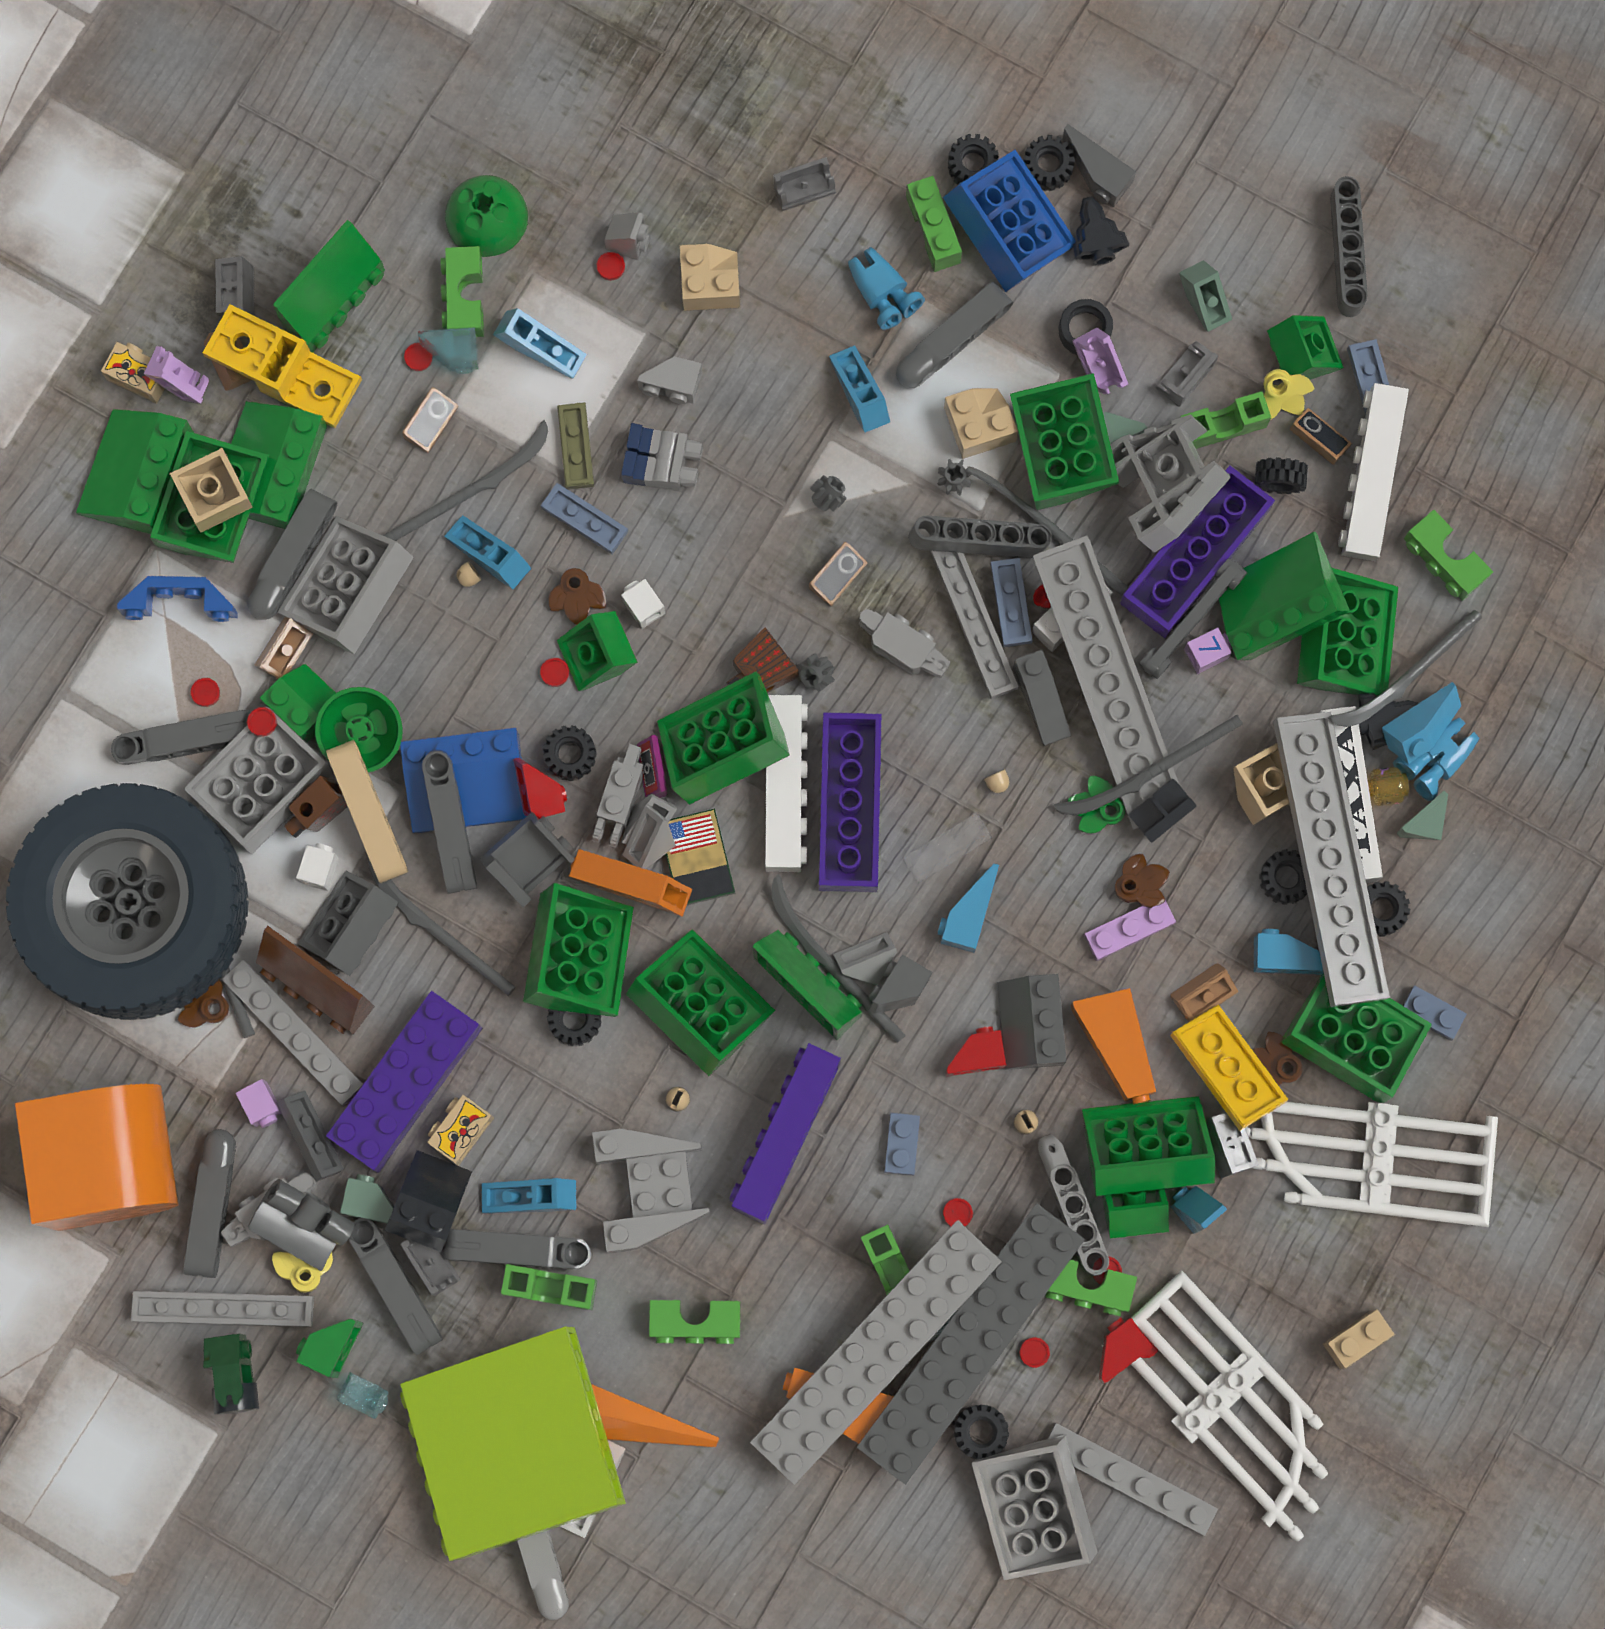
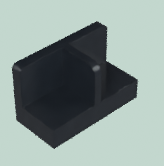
M1171 779L1130 812L1129 817L1152 843L1196 808L1197 805L1177 781Z

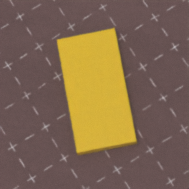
M1219 1004L1173 1031L1170 1035L1239 1131L1288 1101L1284 1092Z

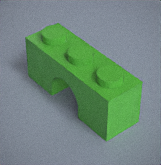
M934 176L907 184L906 199L915 222L919 221L925 240V249L933 271L937 272L960 264L962 250Z
M480 247L445 248L446 258H441V273L446 275V284L441 285L442 302H447V311L442 312V327L448 330L450 338L484 337V315L481 300L469 301L461 297V292L467 285L483 283Z
M1262 391L1235 399L1233 404L1218 411L1209 412L1208 408H1204L1180 416L1181 418L1191 414L1207 430L1206 433L1192 441L1196 449L1267 428L1271 420Z
M1432 510L1407 533L1404 538L1406 546L1411 553L1416 556L1419 555L1426 562V568L1432 575L1439 576L1446 583L1445 587L1452 596L1459 597L1463 601L1491 576L1493 571L1474 551L1461 560H1454L1448 557L1444 552L1443 542L1450 536L1453 529L1435 510Z
M885 1225L862 1236L861 1239L888 1295L908 1274L909 1268L889 1225Z
M1070 1260L1045 1294V1298L1061 1302L1063 1296L1075 1299L1074 1305L1091 1309L1092 1304L1103 1306V1313L1120 1317L1121 1312L1127 1313L1130 1310L1137 1277L1108 1269L1105 1271L1103 1282L1098 1288L1093 1290L1086 1289L1077 1280L1076 1273L1079 1262Z
M506 1264L501 1294L592 1310L597 1280Z
M650 1300L649 1337H656V1343H674V1338H686L687 1344H704V1338H716V1344H734V1338H740L741 1302L710 1301L708 1318L701 1324L691 1325L681 1315L680 1300Z

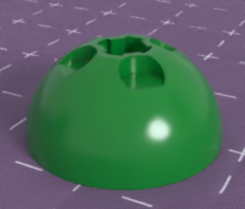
M479 175L465 180L452 192L446 205L445 223L449 236L458 247L479 246L482 257H492L509 251L522 239L528 225V209L522 194L509 181L493 175Z
M351 687L332 695L321 707L315 725L318 747L328 761L326 750L354 740L368 773L382 768L395 756L400 747L403 734L401 717L392 701L384 694L366 687Z

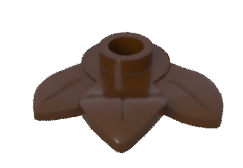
M571 568L563 573L560 584L550 592L549 607L551 611L564 609L569 620L578 625L587 618L590 607L597 609L606 608V596L601 586L589 581L587 574L583 570ZM572 577L579 578L580 586L572 588L569 585V580Z
M1136 854L1123 864L1122 876L1118 878L1115 884V893L1119 899L1126 903L1136 901L1148 908L1159 906L1165 902V898L1159 889L1166 883L1170 871L1161 865H1147L1145 856L1143 854ZM1131 884L1135 889L1127 890L1125 885Z
M220 980L213 986L210 985L208 987L209 990L198 999L193 998L192 1003L184 1006L185 1009L177 1019L181 1024L195 1028L206 1022L219 1023L227 1017L229 1004L222 996L223 986ZM213 1004H218L220 1007L219 1012L216 1014H211L210 1007Z
M1267 1032L1265 1048L1253 1049V1052L1278 1086L1282 1083L1296 1081L1302 1074L1300 1059L1292 1054V1049L1281 1043L1282 1035L1275 1032ZM1284 1063H1288L1292 1066V1072L1290 1074H1286L1282 1071V1065Z

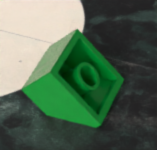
M1292 315L1267 330L1270 346L1275 352L1280 365L1279 369L1285 370L1290 375L1301 374L1311 380L1344 368L1324 316Z
M616 611L591 614L557 639L578 691H584L617 677L638 663Z
M303 664L281 676L260 699L265 706L270 708L307 743L315 735L316 719L321 707L336 692L309 666Z
M1165 1189L1102 1195L1105 1220L1110 1239L1169 1232V1205Z
M348 1319L310 1333L308 1338L303 1337L296 1350V1354L299 1355L296 1362L327 1377L338 1378L364 1323L359 1320Z

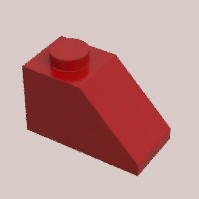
M515 758L514 765L524 815L528 816L533 812L540 819L542 816L548 817L565 812L564 802H567V795L564 786L524 760Z
M992 1026L975 1029L976 1034H971L947 1067L946 1077L1005 1068L1006 1060L1001 1030L994 1031Z
M1120 1317L1107 1327L1110 1333L1104 1336L1099 1380L1102 1384H1106L1153 1348L1132 1318L1124 1321Z

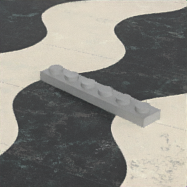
M954 532L947 533L949 537L957 539ZM930 551L990 698L994 699L1017 690L1019 686L964 553Z
M244 959L222 979L342 1106L357 1094L363 1083Z
M133 1291L131 1321L312 1327L314 1296Z
M1055 1423L1048 1439L1066 1436L1075 1468L1203 1536L1206 1535L1218 1508Z

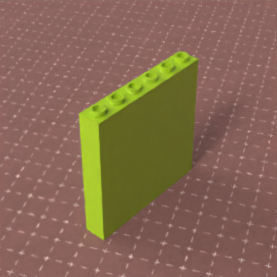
M565 1326L400 1384L402 1388L400 1393L401 1402L404 1408L408 1410L410 1417L408 1422L409 1431L412 1437L416 1439L418 1446L416 1452L417 1460L420 1466L424 1468L426 1475L425 1489L427 1494L432 1497L435 1508L433 1509V1518L436 1525L441 1529L443 1537L441 1539V1547L444 1554L448 1556L449 1561L461 1560L626 1504L575 1327Z

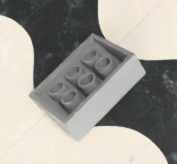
M336 516L277 613L283 617L291 618L331 644L355 654L414 557L398 542Z
M277 715V726L270 735L264 737L256 736L249 730L247 725L184 788L251 854L293 814L289 806L319 776L329 778L334 773L327 762Z
M1066 1436L1037 1441L972 1462L1004 1580L1091 1563L1098 1552Z

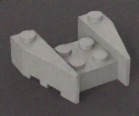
M1191 414L1172 420V424L1157 429L1155 427L1144 429V433L1136 436H1131L1130 434L1123 436L1110 444L1119 485L1124 488L1140 477L1152 500L1150 504L1130 516L1129 520L1138 539L1154 553L1179 537L1231 478L1215 461L1204 466L1192 441L1206 433L1207 430Z
M627 1129L592 1132L596 1163L600 1165L626 1161L633 1218L603 1222L607 1253L638 1250L688 1224L710 1215L709 1208L693 1210L686 1153L702 1151L701 1144Z

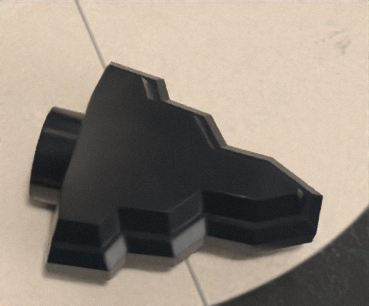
M1093 196L1083 198L1079 212L1081 225L1076 230L1077 241L1073 244L1074 259H1092L1094 265L1110 263L1116 258L1114 253L1129 247L1125 232L1118 231L1115 221L1105 217L1103 207Z
M1374 693L1359 694V707L1372 701L1377 696ZM1410 700L1390 702L1369 719L1359 724L1360 736L1366 734L1372 750L1387 746L1382 727L1419 703Z

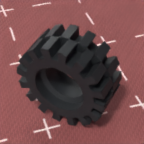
M967 134L964 140L962 137L958 138L957 144L953 143L951 151H949L948 169L950 177L954 176V182L958 185L959 182L962 183L999 160L998 150L995 151L996 145L993 142L989 144V138L986 136L983 140L980 139V134H975V138H971V134ZM969 153H977L983 158L984 165L979 170L971 171L965 168L962 160Z
M1047 135L1045 140L1043 136H1040L1038 141L1035 142L1033 140L1030 143V147H1027L1025 151L1024 163L1037 183L1041 185L1043 191H1045L1046 187H1050V191H1053L1057 185L1060 189L1064 186V182L1067 183L1070 180L1075 163L1073 149H1069L1067 141L1061 143L1062 138L1058 136L1056 140H1052V135ZM1045 154H1051L1057 157L1060 165L1055 171L1046 172L1039 167V158Z
M1291 458L1261 459L1256 462L1255 485L1263 491L1267 490L1269 493L1292 494V492H1304L1307 486L1308 465L1300 462V460L1295 459L1292 461Z
M566 725L561 726L562 729L558 731L555 729L552 731L553 734L551 736H547V742L543 745V757L550 772L553 775H557L559 779L564 780V778H567L568 781H573V778L578 777L579 780L583 778L582 775L585 773L588 775L591 771L590 768L595 765V745L591 736L584 729H577L573 725H571V728H567ZM566 743L577 744L581 749L580 758L570 764L561 761L558 754L562 745Z
M1284 849L1281 852L1277 851L1263 864L1262 871L1259 874V879L1262 882L1260 886L1261 889H1265L1267 897L1273 898V902L1277 903L1279 901L1282 902V905L1294 904L1308 894L1301 858L1296 850L1288 851V849ZM1289 866L1297 872L1298 882L1294 887L1285 888L1277 882L1276 873L1279 868Z
M1378 881L1367 886L1371 905L1375 899L1385 898L1393 906V913L1389 919L1381 920L1373 915L1376 933L1379 934V937L1395 933L1407 922V916L1410 914V908H1408L1410 901L1405 898L1406 892L1404 890L1400 891L1397 884L1390 885L1388 881L1383 883Z
M548 1009L547 1021L550 1031L555 1038L563 1044H568V1046H582L587 1041L589 1043L593 1040L594 1035L597 1036L599 1026L601 1027V1015L585 1014L586 1021L581 1028L576 1030L569 1029L563 1023V1016L566 1011Z
M974 1405L967 1408L958 1416L954 1425V1437L957 1446L965 1455L977 1460L1001 1453L1009 1438V1426L1003 1414L996 1408L988 1405ZM985 1420L992 1426L993 1436L988 1443L977 1444L971 1439L970 1427L975 1421Z

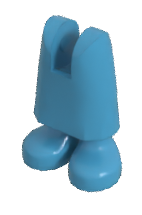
M869 247L864 251V255L871 266L865 269L857 257L849 260L848 266L858 289L870 309L878 308L880 311L877 323L882 330H886L898 325L902 320V314L905 318L913 315L923 305L925 298L920 292L915 291L909 294L904 292L903 289L907 286V282L876 250ZM887 295L890 298H893V300L899 307L900 311L897 307L891 305V303L887 300Z
M1460 717L1449 723L1430 751L1410 764H1407L1400 757H1397L1393 762L1396 771L1407 780L1415 778L1426 765L1430 767L1427 772L1414 781L1415 790L1427 801H1433L1437 797L1439 779L1448 780L1464 763L1480 739L1475 732L1463 739L1459 746L1451 739L1466 724Z

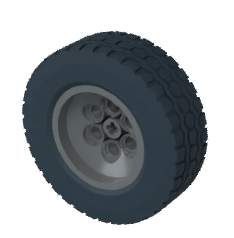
M120 783V786L117 784L100 786L101 789L94 787L82 791V795L75 794L64 800L62 805H56L47 812L48 816L46 818L42 817L33 827L35 830L32 833L29 832L22 842L24 846L22 850L18 849L13 863H15L14 868L11 867L8 878L10 887L7 886L6 902L9 903V906H6L7 921L11 923L9 930L12 940L16 942L14 945L21 959H24V964L36 976V979L51 992L76 1007L95 1015L112 1019L119 1018L120 1020L147 1019L156 1017L158 1014L162 1016L175 1011L177 1007L181 1009L192 1003L193 998L198 999L209 990L208 987L210 985L213 986L223 976L221 974L223 970L227 971L234 960L232 956L238 952L242 942L240 938L241 935L244 936L247 924L245 918L248 917L249 901L247 900L246 876L238 854L222 830L200 809L181 796L162 788L157 789L155 786L144 784L138 786L136 783ZM136 869H141V878L136 882H131V873ZM109 881H114L115 887L113 891L104 894V885ZM159 886H164L165 892L163 896L154 899L153 891ZM133 899L137 901V904L132 905L130 909L127 907V903H132ZM107 909L110 910L109 919L100 923V913ZM154 915H160V923L154 928H149L150 918ZM132 926V936L123 940L121 936L122 931L126 927Z

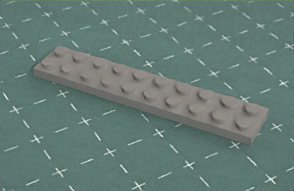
M1087 535L1033 555V559L1116 785H1119L1169 755ZM1173 767L1149 780L1138 792L1129 793L1121 797L1128 817L1130 812L1171 779H1175L1178 783ZM1129 817L1132 828H1138L1134 821Z
M1331 712L1279 717L1273 720L1330 1006L1336 1007L1388 999L1390 996L1334 724L1328 719L1332 714Z
M957 1220L750 1443L795 1485L1002 1261Z

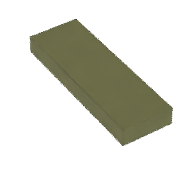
M586 403L557 405L565 487L567 490L594 487Z

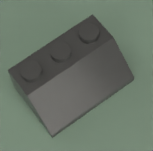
M345 871L297 944L350 976L360 965L362 957L370 945L375 942L379 931L385 922L391 918L399 902L375 885Z
M1033 975L997 982L1002 1041L1006 1060L1005 1070L1064 1066L1066 1063L1059 975Z

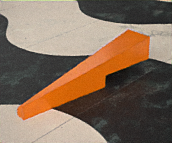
M591 1384L607 1440L716 1447L720 1438Z

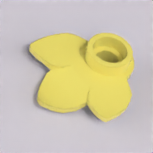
M1281 369L1272 370L1265 376L1263 381L1265 392L1263 395L1271 415V420L1277 416L1281 409L1295 415L1303 413L1305 405L1303 395L1314 390L1312 382L1307 377L1301 374L1290 375ZM1277 379L1283 381L1280 385L1273 384V381Z
M287 1252L273 1253L272 1261L279 1277L291 1280L292 1286L297 1291L306 1293L318 1287L321 1275L330 1270L332 1266L333 1256L331 1252L322 1271ZM302 1273H309L311 1275L310 1279L307 1281L301 1280L300 1275Z

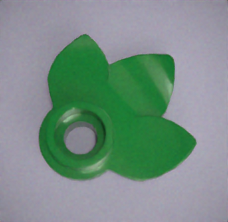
M1090 776L1088 779V792L1076 794L1070 797L1068 802L1090 798L1113 787L1108 781L1100 777ZM1117 798L1098 809L1084 814H1077L1082 817L1079 830L1093 834L1100 832L1106 825L1118 824L1125 815L1124 803ZM1113 807L1116 814L1113 816L1107 815L1105 808Z

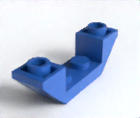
M147 576L117 603L118 611L126 619L142 620L143 616H152L153 594L163 599L173 598V595H184L188 599H201L202 595H204V612L213 621L228 622L229 618H238V612L234 606L206 577Z

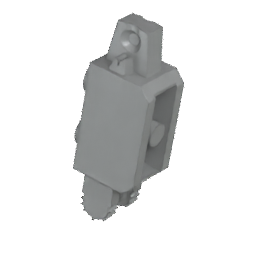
M870 609L860 612L859 625L862 627V630L865 629V632L872 635L871 644L873 651L910 675L919 674L923 670L940 679L950 666V661L935 649L936 643L933 642L934 638L921 629L917 632L909 626V621L899 614L893 616L887 613L883 617Z
M629 744L625 758L618 757L617 761L613 762L596 815L598 821L592 841L599 842L602 839L604 827L607 823L615 826L610 837V846L617 847L622 830L627 827L643 779L642 769L644 765L638 763L641 747Z
M308 1173L300 1174L299 1177H295L290 1182L285 1178L282 1179V1181L304 1194L307 1192L311 1193L312 1190L314 1191L317 1185L314 1177L310 1174L308 1175ZM278 1178L263 1187L265 1192L257 1198L252 1195L238 1205L240 1210L234 1213L236 1218L221 1231V1234L231 1247L250 1238L266 1240L250 1231L248 1225L266 1192Z

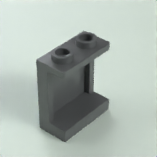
M533 812L480 857L486 869L522 907L532 900L528 893L565 860H568L570 863L575 861L570 853L574 849L563 836L557 838L552 833L555 828L545 816L539 819Z

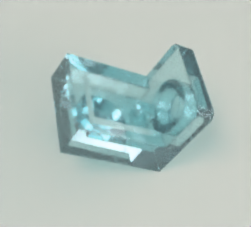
M350 1372L336 1400L376 1419L378 1413L381 1414L387 1405V1395L389 1392L381 1386Z

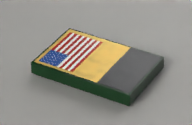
M715 809L670 819L668 824L676 846L667 852L666 856L671 877L692 889L687 905L736 894Z

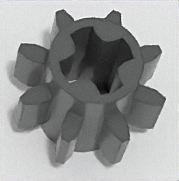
M948 459L946 469L943 467L938 469V473L944 477L940 478L937 484L938 486L944 485L947 488V495L951 491H957V494L960 496L963 486L971 487V481L966 479L971 474L965 472L964 460H961L959 463H953L951 459ZM955 473L959 474V478H956L955 481L950 480V477H953Z
M823 475L810 487L815 492L812 495L813 503L824 511H827L829 508L835 511L847 499L843 495L845 485L835 476L827 478Z
M814 653L799 664L802 668L799 678H801L807 689L816 687V690L819 692L835 680L831 676L835 667H833L827 656L818 658L817 654Z

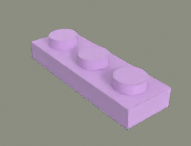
M1165 900L1163 904L1152 908L1141 906L1085 933L1084 937L1096 961L1174 925L1176 920Z

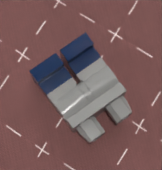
M631 423L627 442L628 451L625 452L621 473L625 484L671 488L680 491L681 486H696L698 469L685 467L686 459L701 461L702 443L689 440L688 435L685 433L678 434L671 431L644 428L643 425Z

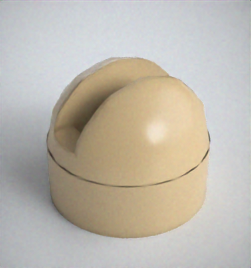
M469 561L463 564L457 571V579L464 587L473 586L481 581L480 575Z
M1005 769L984 779L987 787L995 793L1004 792L1009 786V777Z
M674 1087L668 1091L666 1103L670 1109L682 1111L689 1105L690 1097L684 1088ZM680 1091L683 1094L680 1097L677 1106H675L672 1103L675 1099L677 1092Z
M1030 1110L1020 1111L1014 1119L1015 1128L1022 1134L1034 1132L1038 1126L1036 1114ZM1024 1114H1026L1029 1122L1032 1125V1127L1029 1129L1027 1128L1023 1118L1021 1117Z

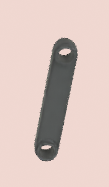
M1230 558L1227 559L1215 574L1218 580L1159 649L1153 647L1143 658L1139 665L1151 677L1154 676L1158 679L1172 663L1168 659L1227 588L1229 587L1231 590H1234L1246 576L1247 572L1239 563Z

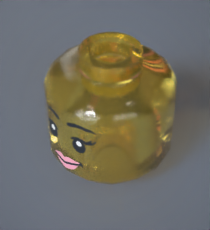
M1398 767L1373 769L1367 781L1370 797L1376 806L1400 804L1404 796H1408L1409 784L1407 775L1402 773Z

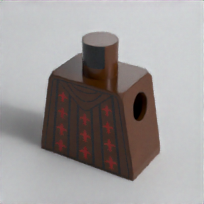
M765 627L734 658L733 666L738 674L727 681L726 684L730 685L757 671L767 693L799 677V670Z
M319 776L289 806L290 811L295 816L284 827L293 837L297 838L305 829L316 832L320 831L348 807L338 782L334 779Z

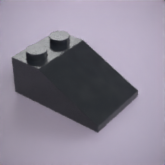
M416 1150L385 1231L441 1252L472 1171Z

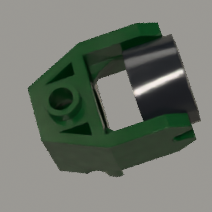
M240 1333L204 1338L203 1368L213 1370L214 1388H212L214 1415L241 1413L259 1409L257 1383L253 1379L251 1363V1341L247 1340L246 1335Z

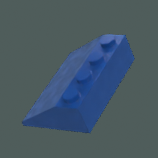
M1016 149L963 181L943 197L1005 292L1070 250L1076 242Z
M516 728L401 742L403 774L413 834L435 831L422 769L425 756L433 750H442L451 757L466 827L520 821L527 817L523 812L514 765L515 758L522 759L520 738Z

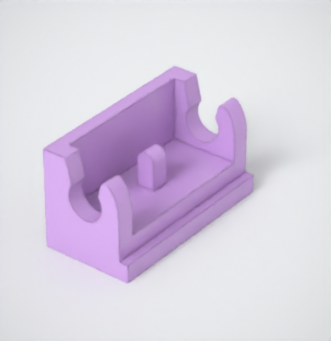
M1096 327L1073 340L1086 375L1094 373L1098 391L1103 394H1109L1108 387L1111 385H1117L1120 388L1128 385L1108 334Z
M156 346L144 372V375L183 401L200 404L209 382L208 377L203 375L200 383L196 386L200 373L175 358L170 351H165L164 348Z

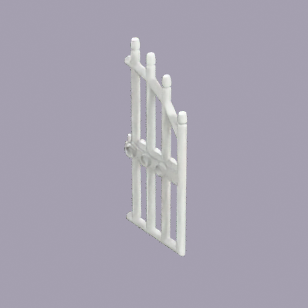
M1286 1102L1272 1112L1366 1123L1365 1141L1274 1130L1272 1112L1261 1118L1263 1128L1246 1127L1245 1129L1248 1137L1251 1139L1266 1141L1275 1160L1256 1158L1259 1165L1253 1168L1282 1172L1303 1192L1301 1194L1285 1192V1202L1489 1227L1498 1117L1486 1116L1485 1125L1398 1115L1399 1106L1368 1102V1111ZM1397 1127L1481 1136L1484 1137L1483 1155L1395 1144ZM1280 1142L1364 1152L1362 1170L1290 1162ZM1394 1156L1482 1166L1480 1184L1392 1174ZM1303 1175L1361 1182L1360 1198L1357 1200L1324 1196ZM1391 1186L1479 1196L1478 1214L1391 1204Z
M1181 1270L1131 1318L1141 1332L1199 1394L1185 1406L1141 1357L1131 1365L1176 1412L1177 1415L1171 1422L1191 1443L1199 1437L1267 1511L1261 1518L1263 1522L1270 1528L1276 1521L1284 1530L1288 1531V1535L1298 1542L1304 1535L1284 1513L1283 1509L1292 1495L1299 1502L1303 1503L1304 1508L1310 1513L1314 1514L1319 1509L1314 1499L1310 1498L1309 1494L1299 1484V1478L1303 1462L1320 1479L1328 1475L1325 1467L1318 1463L1316 1457L1305 1447L1303 1418L1307 1419L1308 1424L1316 1430L1320 1429L1323 1423L1316 1414H1313V1410ZM1181 1287L1242 1352L1230 1365L1169 1301V1298ZM1159 1307L1221 1373L1209 1385L1198 1376L1147 1321ZM1263 1375L1289 1402L1292 1432L1251 1389ZM1241 1396L1293 1450L1289 1472L1229 1409ZM1219 1417L1228 1424L1284 1485L1275 1501L1271 1499L1209 1432L1208 1428Z

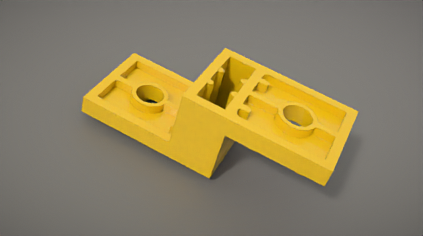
M229 304L202 352L204 357L255 381L260 392L292 408L321 415L326 424L333 428H336L362 381L361 376L310 352L305 340ZM246 336L250 339L249 345L243 349L235 347L236 339ZM321 384L330 386V392L326 396L316 395L315 390Z

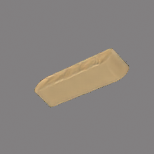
M351 740L326 750L330 765L379 882L383 883L408 873L406 863L356 742Z

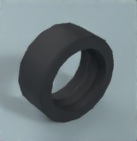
M1079 299L1069 304L1062 313L1058 327L1059 338L1063 346L1073 354L1078 355L1073 344L1075 338L1072 337L1069 331V324L1071 319L1079 313L1095 315L1102 323V331L1110 337L1112 335L1113 318L1109 310L1098 301Z

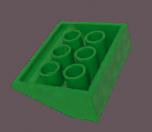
M347 220L273 304L284 330L305 340L312 353L317 348H322L327 343L332 330L335 327L339 328L346 321L347 313L353 306L357 307L362 303L366 296V291L372 285L376 286L381 281L385 271L383 263L356 227Z
M1094 373L1010 393L1037 510L1062 505L1119 484Z
M245 402L231 444L269 455L249 519L286 529L304 497L327 429L323 416L297 408Z
M113 409L76 514L151 534L186 431L194 433L188 421L157 412Z
M186 431L172 472L223 448L253 507L269 455ZM170 477L150 538L155 546L184 555L234 563L252 508L200 533L172 477Z
M1312 532L1244 567L1243 569L1247 574L1234 590L1228 587L1219 598L1226 635L1237 660H1252L1350 611L1316 532Z
M1332 568L1350 611L1302 635L1297 684L1323 691L1353 695L1374 693L1376 696H1379L1389 688L1399 587Z
M757 671L657 721L672 789L689 805L790 756L784 731L760 674Z
M553 883L541 892L523 1002L550 1010L611 1017L618 1016L634 907L557 883Z
M693 929L635 978L625 994L708 1076L727 1061L776 1011Z
M777 930L757 941L752 946L754 959L836 1040L862 1016V1011L859 1010L862 1006L860 1002L850 993L845 996L838 989L841 984L830 973L825 976L817 968L820 965L819 962L810 953L807 952L803 955L796 948L799 943L791 934L786 932L783 935Z
M1323 972L1292 1020L1281 1043L1377 1103H1385L1395 1095L1432 1024L1391 998L1331 1007Z
M1199 1096L1082 1109L1090 1169L1096 1196L1215 1183V1155Z

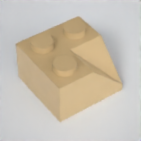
M711 244L680 245L684 311L740 308L737 252Z
M972 388L945 397L944 409L962 459L1016 442L1018 430L1009 405L998 388Z
M223 448L170 473L200 533L252 508Z
M1277 743L1233 768L1238 801L1252 825L1290 805Z

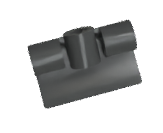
M277 1179L261 1200L248 1228L262 1238L322 1271L335 1245L341 1246L349 1239L354 1229V1223L331 1210L317 1196L309 1192L304 1194L284 1181Z

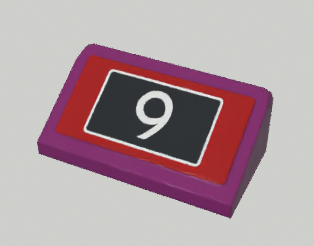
M651 735L637 744L638 747H641L639 763L644 765L642 769V782L645 798L651 794L661 798L666 797L668 794L658 737Z

